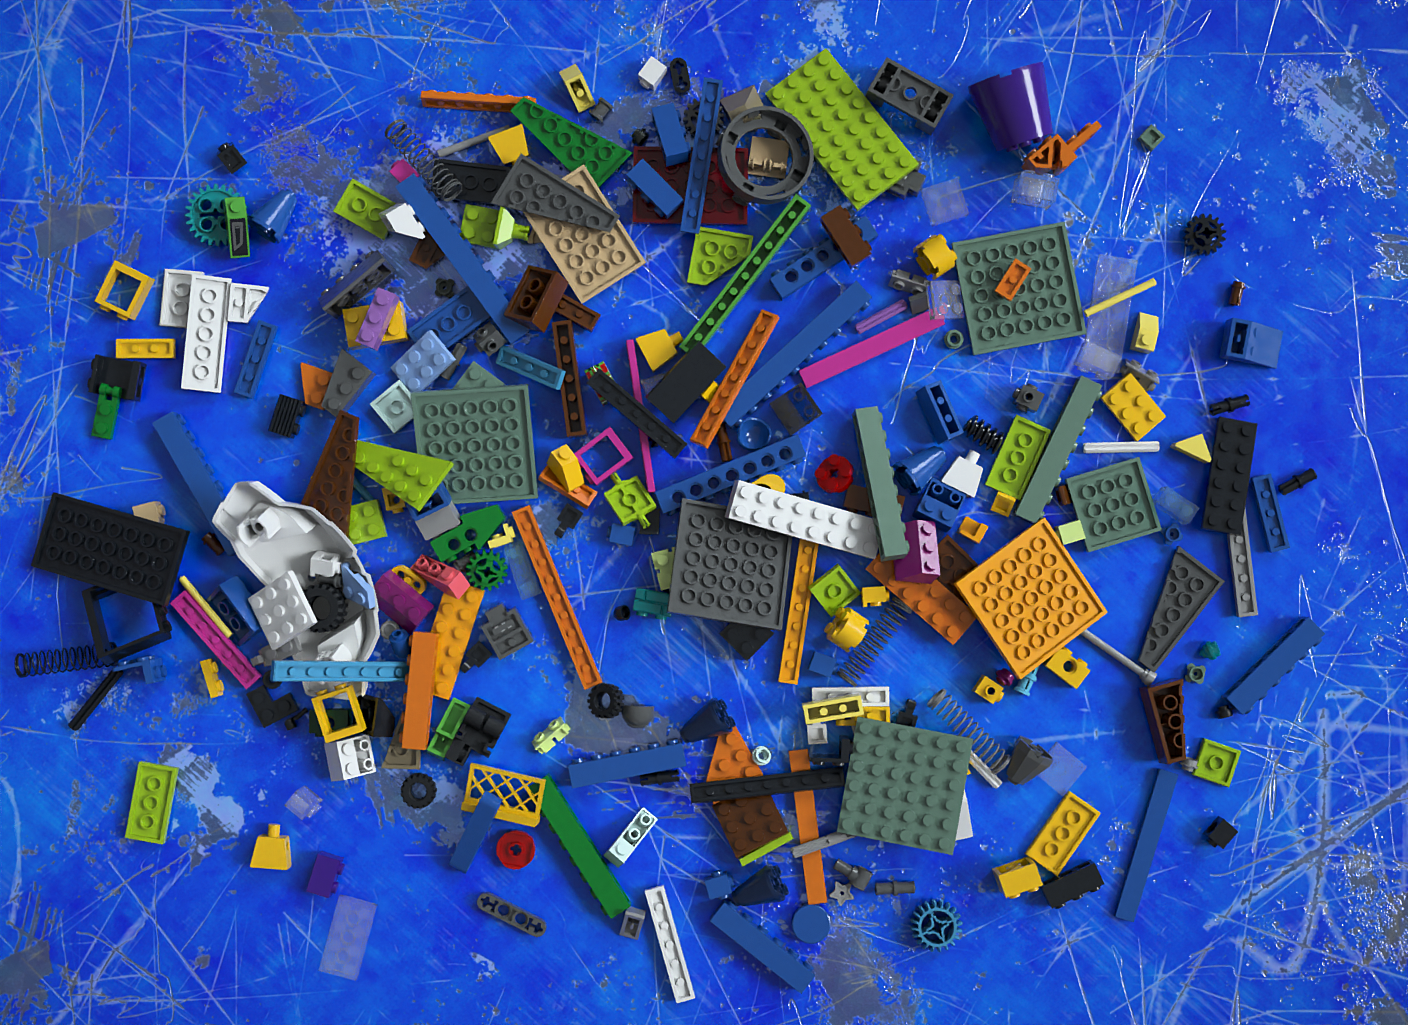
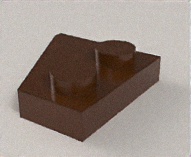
M424 228L425 232L423 234L425 238L418 240L409 261L427 270L446 255L427 229Z

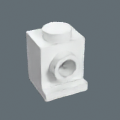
M317 551L310 559V576L314 577L316 574H320L324 577H333L335 573H340L342 564L340 562V554Z

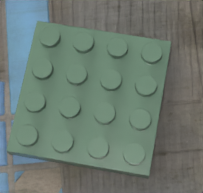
M1140 457L1064 479L1076 519L1080 520L1086 537L1083 541L1087 552L1162 530Z

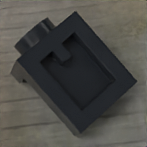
M225 142L218 148L217 156L231 174L247 164V161L237 150L233 142L230 144Z

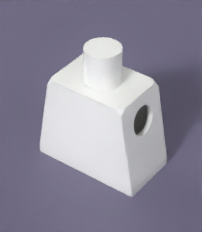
M969 450L965 459L960 456L956 457L940 481L967 494V497L974 498L983 468L976 464L980 454Z

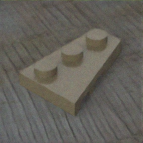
M401 716L381 768L420 770L421 750L402 748V743H399L400 732L404 728V724L401 723Z

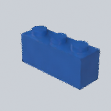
M674 103L651 108L652 121L666 167L688 162V154L691 153L689 142H685L684 139L686 131L684 125L680 126L681 115L679 109H675Z
M643 158L626 174L628 185L633 190L637 188L642 193L640 195L647 204L651 202L655 206L654 211L660 217L665 216L668 219L684 203L683 198Z
M941 380L926 385L915 392L938 445L964 433Z

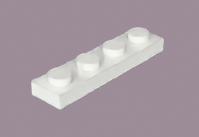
M889 686L812 687V701L859 693L862 706H889Z

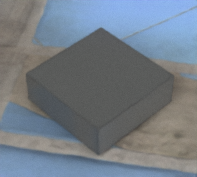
M926 291L908 297L912 315L930 309L929 297Z

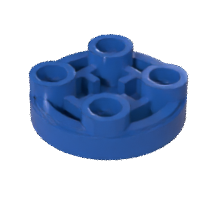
M805 904L795 910L792 917V929L796 937L802 942L809 944L818 943L830 931V918L822 906Z

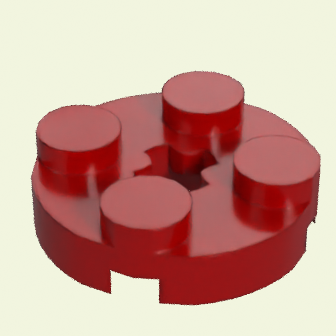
M832 454L816 469L815 477L817 478V483L827 493H841L852 484L854 467L845 457ZM838 471V476L831 478L833 472Z
M523 830L506 832L499 839L496 847L498 858L509 869H521L527 866L532 861L536 850L533 837ZM515 844L521 848V852L519 851L517 854H514V851L511 850V847H514Z

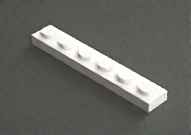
M664 885L646 889L645 894L676 1003L694 999V990Z

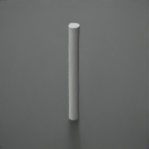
M506 125L437 150L438 155L441 158L488 141L489 136L510 129V127Z

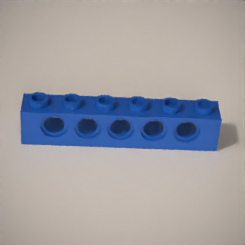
M859 216L851 221L853 225L856 224L862 233L860 236L863 241L867 240L870 243L878 237V233L866 216L863 218ZM828 237L818 243L819 247L814 250L812 248L806 250L802 258L791 260L786 264L787 268L782 271L778 269L771 274L772 278H770L769 282L781 301L844 260L840 252L834 249V243ZM823 252L827 255L828 259L820 261L817 255ZM809 263L812 269L806 272L802 270L801 265ZM792 273L795 275L796 280L788 282L785 276Z

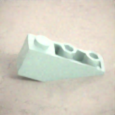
M643 807L603 856L617 868L620 867L658 819Z

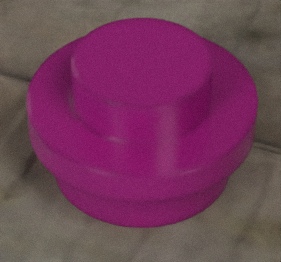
M1003 668L996 672V679L1001 685L1010 686L1014 677L1007 669Z

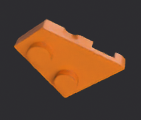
M301 362L305 404L325 411L321 404L333 373Z

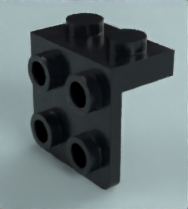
M840 735L839 754L808 753L809 761H812L813 765H825V762H831L834 766H844V763H849V754H853V742L848 736Z

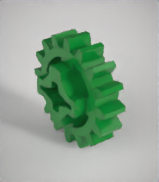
M482 549V554L476 551L475 558L469 557L472 563H466V567L470 569L466 571V575L470 576L468 578L469 582L475 581L474 587L476 588L480 585L482 591L485 587H488V590L491 591V586L493 585L499 588L498 582L504 583L502 576L506 577L508 575L504 571L508 569L507 564H503L505 558L499 559L500 553L497 552L494 555L493 549H490L489 553ZM493 560H495L498 563L500 568H498V566H494ZM486 567H490V570H488L487 573H485L484 570L486 569ZM474 572L478 573L481 579H478Z

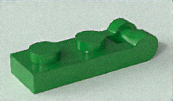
M101 383L92 436L109 440L113 439L122 395L121 387H109L108 384ZM108 394L112 395V400L107 399Z

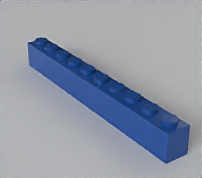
M413 173L395 186L407 204L412 207L421 223L511 344L515 343L529 333L530 330L504 316L510 303L505 298L507 292L501 285L497 287L494 283L496 278L490 269L486 271L483 268L484 261L479 254L474 255L471 249L473 246L467 238L464 240L459 234L462 231L457 224H451L447 219L450 215L444 207L440 209L436 204L439 200L432 191L428 193L425 189L427 184L421 175L416 177Z
M857 280L743 384L723 420L730 429L733 426L737 428L744 421L742 417L747 413L751 415L757 410V404L761 400L765 402L773 395L771 391L775 387L777 389L782 387L787 382L785 378L789 374L791 376L795 375L801 369L799 365L803 361L808 363L815 356L813 352L817 349L821 351L829 343L827 339L831 336L835 338L843 330L841 327L845 323L849 325L857 317L855 314L859 310L863 312L871 305L869 301L872 297Z

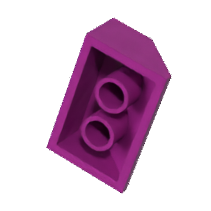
M924 520L904 523L906 529L904 537L909 543V552L905 558L893 560L895 581L931 584L940 576L935 522Z
M391 569L384 573L374 585L378 608L410 635L434 607L433 604Z

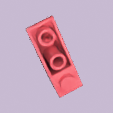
M424 554L410 568L445 594L458 600L470 586L461 571Z

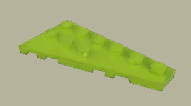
M357 440L355 468L419 512L454 465L451 461Z

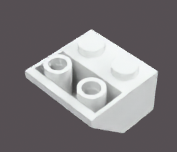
M398 202L379 213L388 231L413 238H425L423 234L425 229L419 221L416 222L413 217L415 212L409 204L406 205V203Z
M360 735L324 743L331 782L347 780L376 772L369 735Z

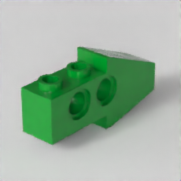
M496 504L461 515L460 518L463 524L431 541L430 544L440 562L446 561L449 564L456 560V555L461 552L467 554L474 550V545H476L478 550H482L492 538L491 536L496 533L506 520L500 505ZM469 530H474L476 533V537L472 541L468 540L466 536ZM453 539L459 542V547L456 550H452L450 547V542Z

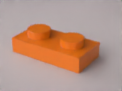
M1015 258L994 292L1010 302L1032 268Z

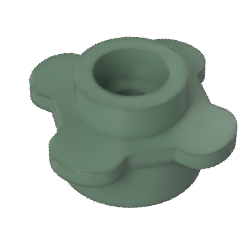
M1188 664L1185 680L1202 684L1206 668L1202 665Z

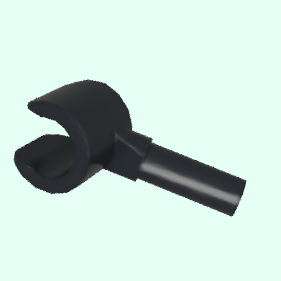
M304 708L297 715L285 721L286 729L291 730L297 727L295 721L306 714L308 709Z

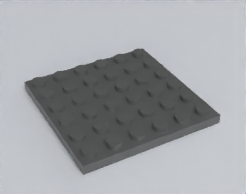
M682 498L666 613L781 631L792 536L725 518L727 510L725 505Z

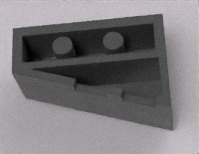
M341 349L321 406L337 418L340 410L347 412L376 374L347 351Z

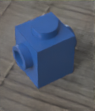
M717 870L712 872L711 876L704 878L710 900L714 898L719 900L728 898L729 894L732 893L731 887H735L732 875L728 876L727 871Z

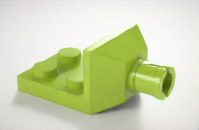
M465 204L460 236L463 240L467 238L471 245L501 250L512 243L513 239L528 241L530 226L517 224L503 206H500V210Z

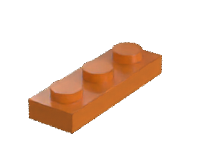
M548 465L538 478L539 481L585 509H588L598 493L585 484L568 493Z

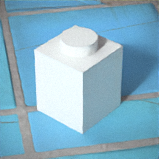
M651 56L638 73L639 83L646 89L650 87L652 90H655L666 75L667 67Z

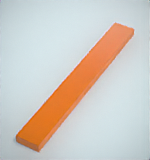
M763 309L760 311L690 438L692 443L706 449L709 448L780 319L778 315Z
M808 748L788 751L791 772L810 770ZM813 791L794 793L801 845L818 839L819 833ZM820 849L802 856L808 904L827 903Z

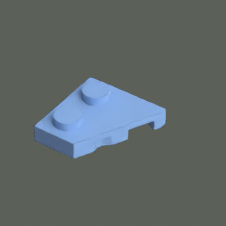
M349 562L342 563L341 570L345 598L368 609L375 607L374 589L365 582L359 573L354 574L350 570L351 564Z

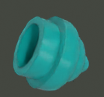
M1207 641L1199 655L1215 660L1221 653L1216 641Z

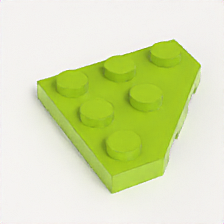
M700 226L699 235L695 234L687 283L706 287L750 255L753 236Z

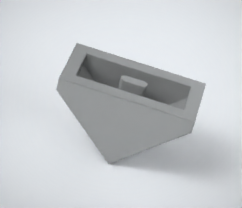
M631 906L627 908L619 935L638 940L646 910Z

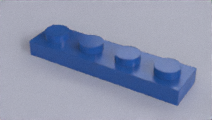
M258 320L234 393L254 399L278 326Z
M1271 474L1250 478L1269 553L1290 548Z

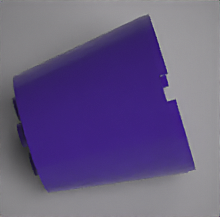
M1043 62L1011 70V75L1000 78L998 74L968 87L971 98L997 152L1005 149L1007 152L1018 149V145L1020 148L1027 147L1032 144L1031 141L1038 143L1044 141L1045 136L1053 134Z

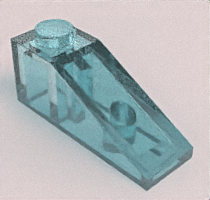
M519 540L504 546L521 599L525 600L541 594L542 591L523 541Z

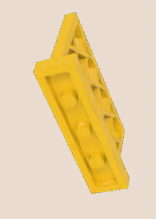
M476 763L470 764L465 798L462 802L461 810L474 813L481 797H470L471 789L477 786L483 795L485 791L480 783L488 779L493 787L488 792L491 793L495 790L499 798L503 799V804L500 805L494 818L536 827L540 823V810L546 779ZM475 769L482 770L486 777L478 782L474 776ZM495 773L500 774L504 780L498 786L490 777ZM517 778L523 786L515 790L509 780ZM531 782L540 784L539 791L535 794L528 787V784ZM505 783L512 792L506 797L498 789ZM522 788H525L530 796L525 801H522L517 794ZM512 795H514L519 803L515 807L510 806L506 801ZM532 799L536 805L535 812L529 811L524 803Z

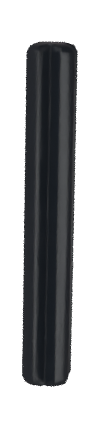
M123 670L110 671L68 724L72 730H79L123 675Z

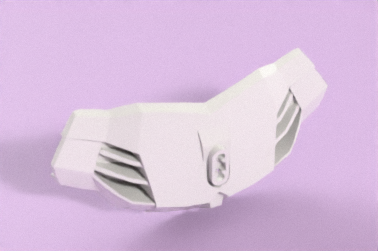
M259 481L235 483L224 502L220 503L212 519L213 524L231 542L238 558L265 586L288 571L294 572L302 590H306V587L310 585L324 584L318 582L319 574L315 575L316 578L310 576V559L317 551L340 554V562H349L351 564L350 570L354 574L359 573L365 582L374 589L371 575L365 572L356 554V547L332 521L326 519L313 507L284 501ZM343 586L336 588V589H340V590L342 591V593H341L342 596H344V593H343V588H344V587H343ZM375 589V607L368 609L346 598L344 601L345 604L348 603V608L345 611L348 613L347 616H344L345 620L339 624L338 628L321 633L311 632L310 629H307L299 634L297 638L303 651L293 655V659L305 661H367L380 636L379 608ZM322 596L318 597L313 603V612L321 620L326 619L330 613V604ZM302 681L306 695L312 697L317 696L316 692L327 689L328 692L335 690L334 686L346 683V686L353 685L356 697L360 695L363 697L368 688V682ZM347 692L329 697L349 700Z

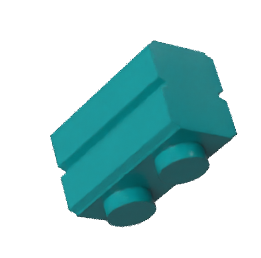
M637 588L633 611H637L636 615L647 617L649 613L655 614L656 619L666 620L667 617H671V613H666L669 593Z

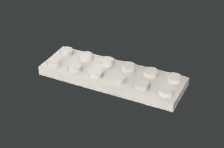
M192 274L181 389L221 393L232 282L230 278Z

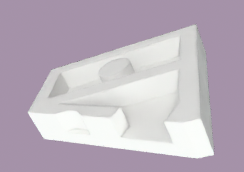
M231 283L227 321L248 324L267 295L269 287Z

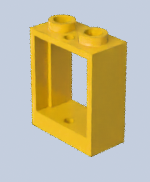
M115 260L95 302L100 304L99 308L109 313L111 310L118 312L116 316L127 321L128 318L135 320L155 279ZM120 271L141 281L127 311L106 302Z
M346 683L334 686L335 690L330 692L327 689L316 692L317 696L311 699L326 743L363 732L367 729L352 684L346 686ZM347 692L357 723L332 731L322 700Z

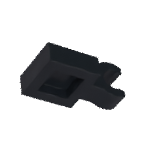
M567 503L557 518L561 524L554 534L562 538L568 527L571 529L575 528L583 513Z
M478 641L465 654L469 659L460 669L467 673L474 664L479 668L493 654Z
M907 699L905 711H898L895 724L915 727L918 719L917 715H913L916 706L915 700Z

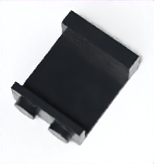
M95 354V358L91 362L92 375L87 384L89 392L99 394L101 383H105L109 387H121L122 399L140 401L147 364Z

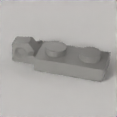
M296 636L278 649L272 650L270 644L261 648L258 651L260 655L250 659L253 667L264 664V667L271 666L272 660H284L303 650Z

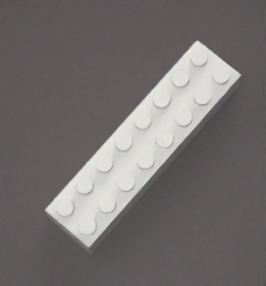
M741 480L734 481L725 518L866 558H876L878 543L873 518Z

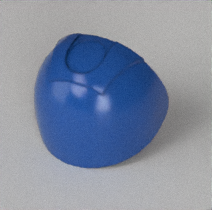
M753 417L742 421L737 434V440L742 447L755 451L768 445L771 439V429L765 421Z

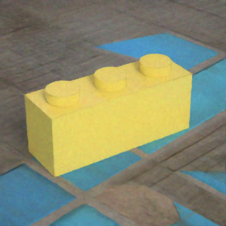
M859 693L802 703L806 725L864 715L861 695Z

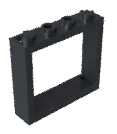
M93 586L82 591L97 657L106 665L172 639L170 633L172 626L166 617V614H168L166 606L152 603L159 631L111 650L99 599L117 592L99 586Z

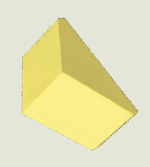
M1203 434L1178 441L1170 446V448L1204 464L1211 462V456Z

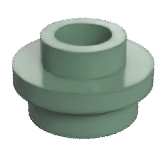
M950 330L944 336V343L950 349H957L963 343V335L958 330ZM950 337H956V343H952Z

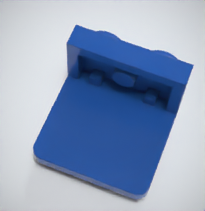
M154 655L117 663L118 667L112 668V671L115 672L142 666L146 684L164 681L167 676V669L163 665L162 658L155 659Z

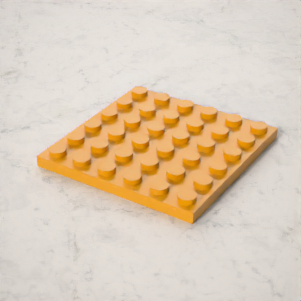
M1045 517L1039 519L1037 523L1031 525L954 583L1017 679L1025 677L1108 613Z

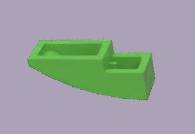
M453 697L427 748L428 754L443 761L445 760V755L455 735L458 734V730L471 705Z

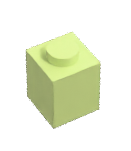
M1080 520L1054 527V532L1063 545L1086 538Z

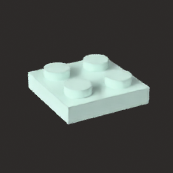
M398 380L370 403L394 434L413 420L411 392L401 380Z

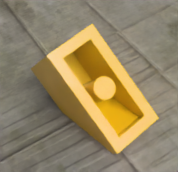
M565 444L552 451L546 464L568 493L584 485L585 482L578 458L568 445Z

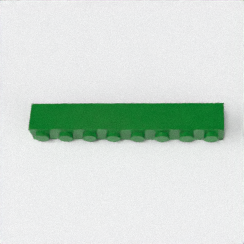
M548 773L541 778L546 779L540 814L543 818L547 817L550 822L548 824L553 834L557 833L560 838V846L564 851L568 850L571 855L569 857L574 867L578 866L581 871L579 873L584 883L588 882L591 887L590 892L595 900L598 898L601 902L600 908L604 915H609L612 919L629 908L631 901L555 781ZM534 782L529 785L533 794L539 791V783Z

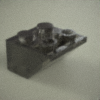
M802 382L769 403L770 409L789 437L823 414Z

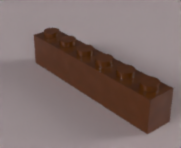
M571 320L552 322L557 366L559 369L566 371L561 385V395L567 437L588 436L573 323Z

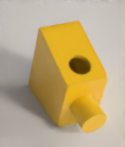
M522 124L488 137L504 165L510 162L514 165L521 153L529 156Z
M665 329L636 338V342L653 373L678 355L675 346L684 341L679 331L669 336Z
M268 824V834H261L257 837L250 867L288 870L291 867L289 836L279 835L280 824Z

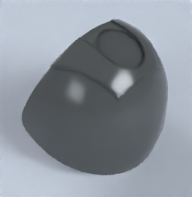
M622 706V717L631 728H644L653 718L654 706Z

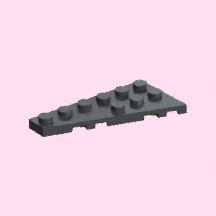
M522 153L491 201V204L609 233L620 217L614 211Z
M1180 546L1176 547L1138 657V661L1153 672L1158 669L1225 582Z

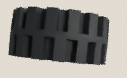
M598 684L595 686L596 688H592V693H589L590 699H587V703H590L588 708L592 709L591 713L595 717L614 718V716L619 715L618 712H622L621 706H624L622 702L624 696H621L623 692L618 690V686ZM605 693L610 697V705L607 709L602 705V697Z
M422 773L412 774L407 777L400 789L403 802H406L407 806H411L414 809L428 806L434 800L437 792L436 783L432 780L433 778L429 777L428 774ZM422 783L426 787L425 797L421 799L415 798L411 793L412 785Z

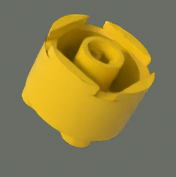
M942 234L932 235L913 248V253L917 252L918 257L915 258L918 265L927 276L933 275L931 278L933 280L955 266L957 255L948 248L946 239Z
M840 607L836 611V617L832 623L830 622L826 625L824 632L827 633L829 641L844 651L850 652L849 648L851 646L855 648L864 638L867 629L864 627L865 624L869 625V621L850 607Z

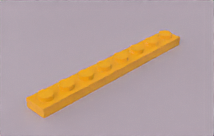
M799 539L778 676V682L796 685L798 684L811 591L808 587L813 583L819 546L817 543Z

